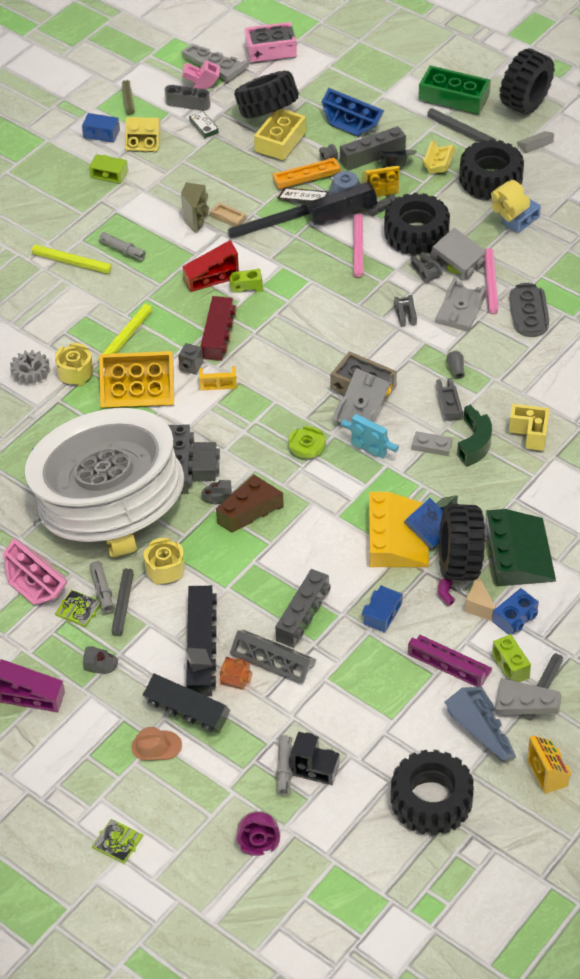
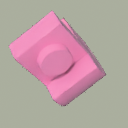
M205 60L201 68L185 63L182 77L193 81V88L206 89L211 87L218 79L220 66Z

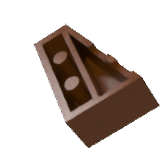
M253 474L216 508L217 524L233 533L253 523L254 519L260 516L265 517L268 515V512L276 508L278 510L283 508V492Z

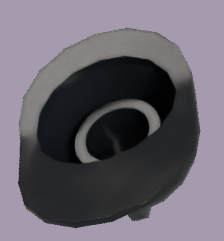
M416 150L377 152L382 158V168L399 166V169L405 165L407 156L417 153Z

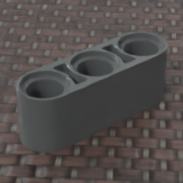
M168 85L164 89L165 103L168 106L206 111L210 108V93L206 89L179 85Z

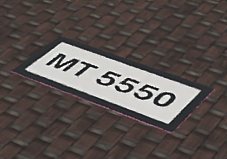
M285 187L277 199L312 201L327 196L330 191Z

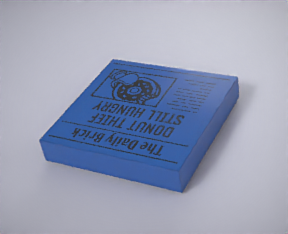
M429 498L404 521L431 550L439 543L440 522L443 510Z

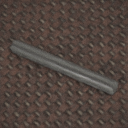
M430 108L427 112L429 118L479 142L481 140L489 141L490 139L497 141L496 138L433 108Z

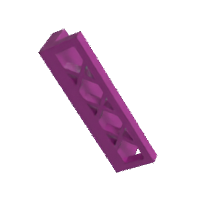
M419 635L417 639L412 637L408 643L409 656L475 687H482L492 672V667L425 636Z

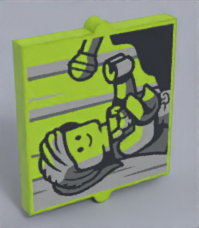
M71 589L66 598L61 600L62 604L55 612V616L86 628L92 617L96 616L95 613L101 606L100 600Z
M110 819L105 828L99 831L100 835L93 843L92 848L125 864L130 855L136 852V847L144 836L142 833Z

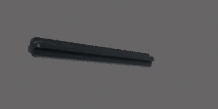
M306 204L229 228L228 235L230 238H234L307 215Z

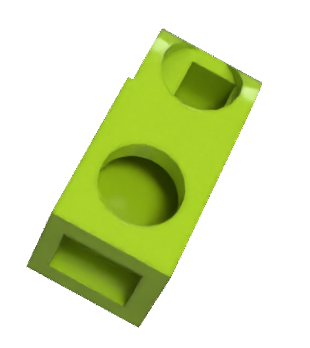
M261 269L232 273L230 275V289L235 293L256 289V292H264Z

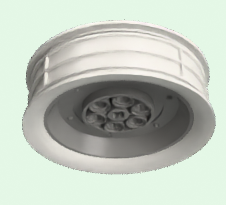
M113 408L95 411L60 425L47 434L34 447L25 466L26 481L32 492L35 493L38 502V514L42 523L55 535L74 541L95 542L115 539L150 525L173 506L181 494L184 485L183 468L175 456L173 436L167 423L153 413L132 408Z

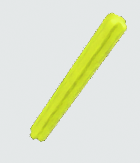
M36 244L32 247V254L106 274L111 271V264Z
M147 303L144 304L102 354L117 353L152 312V306Z

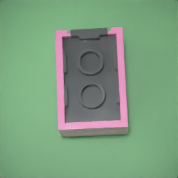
M291 22L245 28V44L250 62L297 56V39Z

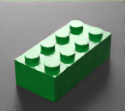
M430 65L419 83L418 100L480 114L490 95L491 80Z

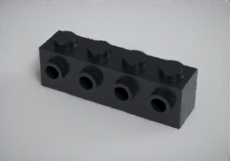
M369 182L306 202L305 204L314 225H322L326 221L336 220L347 214H355L358 210L370 209L373 205L378 204L375 188Z
M153 673L143 693L148 705L154 708L161 706L165 708L166 713L175 717L177 714L181 715L184 721L192 725L195 722L199 723L202 729L210 733L213 730L220 733L231 711L227 705Z

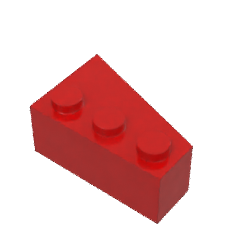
M231 240L182 266L183 279L189 291L194 292L228 282L232 273L239 272L238 252Z

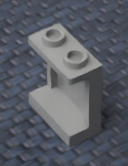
M453 228L433 246L430 257L434 261L441 257L461 272L460 279L463 281L466 277H471L477 267L480 268L484 264L487 251L456 228Z

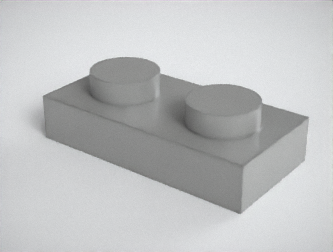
M416 431L412 450L449 456L453 438Z

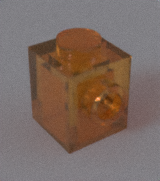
M226 656L220 670V684L244 690L246 684L250 683L253 672L250 671V662Z

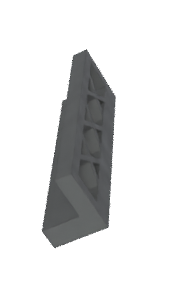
M237 630L230 650V654L300 683H304L309 667H314L316 659L247 630ZM240 640L246 642L249 651L245 653L236 651ZM260 648L267 655V658L262 661L257 659L254 652ZM277 656L282 657L286 666L276 667L273 658ZM296 663L304 666L300 677L295 675L291 669V666Z

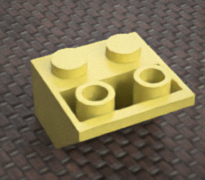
M126 117L125 150L158 151L161 137V119Z

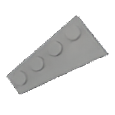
M191 44L182 50L184 58L200 67L205 60L220 66L219 77L227 82L249 67L248 61H237L236 57L231 56L228 58L220 52L212 53L210 49Z

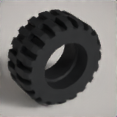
M531 48L520 51L508 65V69L505 71L504 78L501 81V93L499 96L502 104L524 115L534 112L544 101L543 99L548 94L554 78L555 65L551 57Z
M283 70L246 82L235 90L234 96L241 115L244 118H254L273 113L291 105L298 100L299 92L292 73L288 70Z
M490 139L489 141L481 140L479 143L475 142L467 147L461 155L460 183L470 195H474L479 199L484 198V200L492 199L491 193L507 181L514 180L520 185L522 184L524 172L523 156L512 144H506L501 140L494 141V139Z
M426 193L404 194L403 197L399 196L395 201H392L385 210V239L391 247L393 246L397 251L400 250L403 254L407 255L409 253L412 256L423 252L431 254L433 246L449 232L450 213L447 206L440 199L437 200L435 196H428ZM410 223H423L425 225H410Z
M449 504L443 509L439 531V565L442 576L447 580L474 581L481 574L485 550V523L483 511L477 505Z
M433 749V752L420 750L419 754L414 752L409 755V759L404 758L401 760L391 778L390 797L392 810L395 815H398V820L402 824L407 823L408 829L412 831L417 829L418 833L424 835L425 832L431 833V835H437V832L446 834L450 832V828L455 830L460 827L461 822H465L468 818V813L471 812L473 803L474 780L472 775L469 774V768L465 764L462 765V760L458 757L453 758L451 753L446 751L445 753H440V750ZM434 782L445 786L452 794L442 801L428 802L417 797L413 793V789L420 784Z

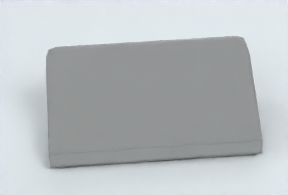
M544 131L517 141V144L527 153L553 143L554 133Z

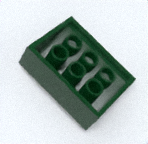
M509 509L486 510L485 528L497 587L556 582L543 518Z

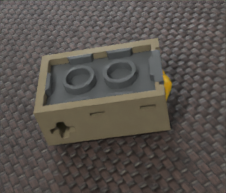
M349 351L330 374L331 390L345 395L357 368L390 382L383 400L384 403L396 388L397 371Z

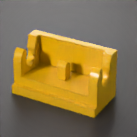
M232 366V372L230 373L216 372L203 374V368H199L200 391L237 389L236 366Z

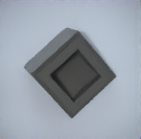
M186 648V657L192 672L212 667L206 649Z

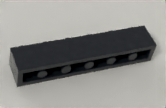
M212 585L188 586L187 648L206 649L212 667L192 672L187 660L186 687L207 697H212V688H216V676H213V671H216V659H213V654H217L216 642H213V638H217V626H213V621H217V609H213V605H217V593H213Z

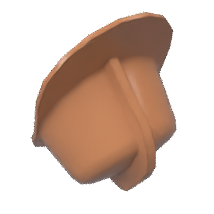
M147 727L141 730L135 737L131 748L136 758L141 760L172 759L180 753L182 741L172 731Z

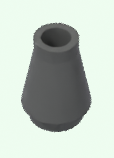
M459 351L448 353L446 362L454 378H463L465 376L464 356Z

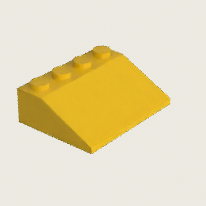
M172 351L99 354L101 408L174 405V356Z
M369 492L370 567H429L428 546L404 523L423 504L422 502L391 492Z

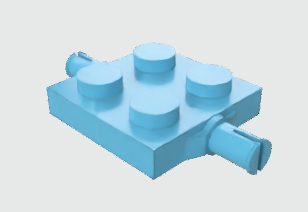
M358 414L352 417V423L346 419L341 423L342 427L351 431L352 444L370 452L372 455L383 459L387 455V449L395 453L399 449V445L390 442L387 436L388 429Z

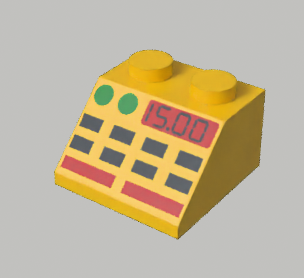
M534 735L530 736L527 762L544 794L567 787L571 771L567 764L564 765L559 748H555L551 740Z

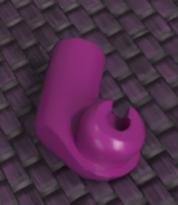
M442 578L438 584L437 594L447 606H451L455 602V599L449 593L453 582L452 580Z

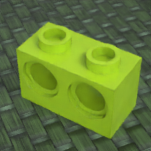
M509 634L493 641L492 657L508 680L517 682L530 679L531 663L513 636Z

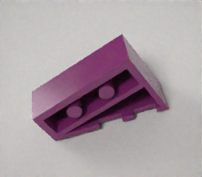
M0 659V703L59 712L65 694L63 680Z

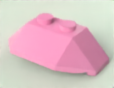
M13 538L4 551L3 559L5 560L8 583L32 604L38 605L56 599L67 584L63 573L39 553L19 540Z

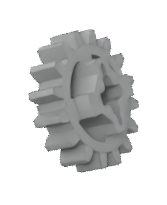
M24 350V354L17 353L18 358L13 357V362H10L11 375H13L14 379H19L20 383L26 381V384L29 381L36 383L37 379L42 381V376L47 377V372L50 371L49 359H46L45 354L41 355V351L34 353V350H31L28 353Z

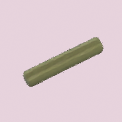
M123 80L122 90L126 113L128 115L134 114L131 84L129 80Z

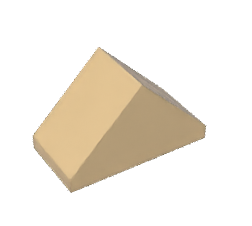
M477 578L466 598L465 612L492 621L493 610L496 607L481 579Z

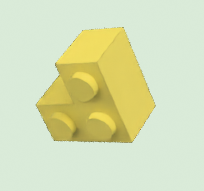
M512 404L509 433L526 434V449L544 451L550 408Z

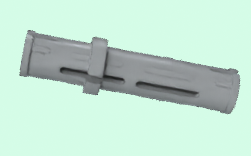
M102 232L99 238H102L99 239V242L123 252L126 256H132L140 261L144 260L146 256L143 255L146 254V251L135 247L133 243H126L106 232Z
M94 561L90 564V569L97 589L96 597L100 600L102 612L111 613L115 609L111 598L112 591L108 588L102 563Z
M282 735L278 738L277 794L280 795L281 793V796H288L291 792L290 780L293 777V771L291 770L292 738L288 737V735Z

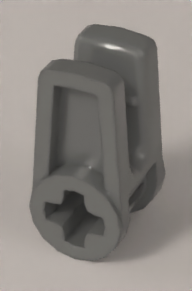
M425 252L420 254V260L415 256L411 257V267L424 282H429L431 278L442 276L440 264Z
M408 295V297L404 298L394 297V308L400 326H406V313L409 315L411 325H417L413 296Z

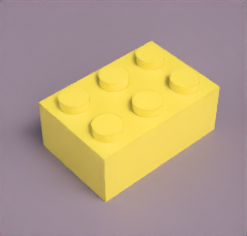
M284 109L273 112L254 135L255 151L284 161L306 133V116Z

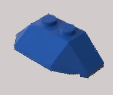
M331 88L327 89L321 101L329 124L357 137L377 126L384 113L383 109Z

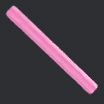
M362 214L354 215V276L356 278L363 276Z
M486 248L485 274L488 309L491 314H496L498 312L494 252L492 248Z

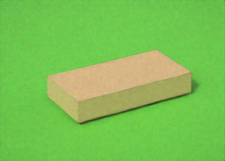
M220 202L209 212L210 217L233 227L241 225L247 219V214Z

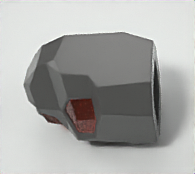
M219 480L218 482L211 483L202 490V499L207 503L222 504L232 495L231 480Z
M87 646L83 655L84 670L92 673L107 674L117 668L118 658L114 654L94 646Z

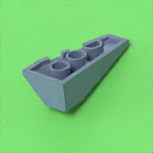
M463 687L444 702L448 707V713L503 761L516 758L508 737L501 733L500 727L502 723L500 719L494 717V705L483 687Z

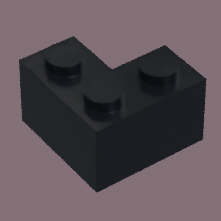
M298 731L291 750V770L293 771V776L333 786L340 765V753L331 749L319 748V736Z

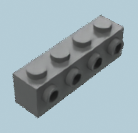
M399 126L342 145L340 146V162L349 171L381 160V155L377 154L379 151L406 150V135Z
M190 424L168 425L173 436L175 456L179 460L184 472V485L181 494H189V486L193 485L192 475H189V473L192 472V460H190V457H193V446H191V443L194 442V432L190 431Z
M310 569L275 626L277 642L294 648L303 637L305 629L312 622L313 616L321 607L325 596L330 592L329 575Z

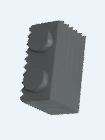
M193 442L192 476L194 482L216 481V474H220V463H216V460H220V448L216 447V442Z

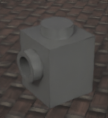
M185 343L178 355L179 369L181 371L195 375L198 373L199 368L203 364L202 347Z

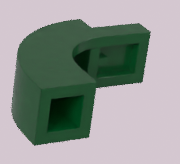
M471 404L464 407L463 420L474 434L458 442L457 456L466 467L479 462L486 456L490 449L492 438V423L487 414L481 416L478 410H475Z

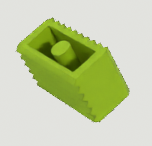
M96 154L89 165L90 177L121 184L128 172V162L123 158Z

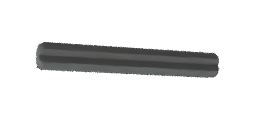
M125 568L122 572L112 625V634L114 636H121L123 634L134 576L132 569Z
M557 653L552 655L537 684L538 687L549 689L563 662L562 655ZM523 714L522 716L525 719L532 720L535 714Z

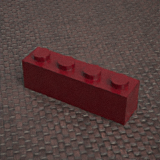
M212 296L200 345L203 351V359L223 361L224 354H227V341H230L231 338L230 328H233L234 318L232 317L236 316L237 306L234 305L233 298Z

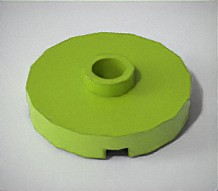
M304 426L303 429L298 430L297 428L290 434L288 445L294 455L306 459L314 458L324 451L326 439L321 430L311 426Z

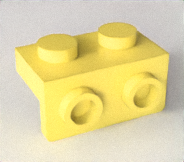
M431 141L423 160L424 167L427 168L429 174L448 171L455 152L454 146L438 147L435 141Z

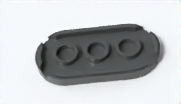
M520 283L510 291L509 297L514 329L526 337L543 335L549 328V314L544 290L541 287L539 289L533 283Z

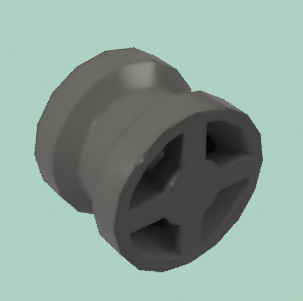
M334 144L319 149L322 161L331 158L338 159V152Z

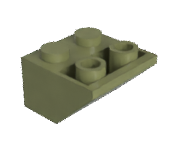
M186 182L181 192L183 219L194 233H198L199 228L204 224L205 215L207 216L209 212V206L207 205L208 193H206L205 185Z

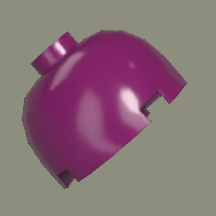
M254 811L243 816L238 823L236 841L241 846V850L254 856L264 855L263 851L271 849L272 852L275 850L280 842V830L277 821L270 814L263 811Z

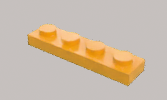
M335 158L274 173L273 180L277 188L281 189L341 172V167Z

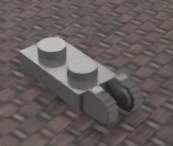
M437 379V393L444 419L463 418V409L453 379H447L448 387H443L441 379Z

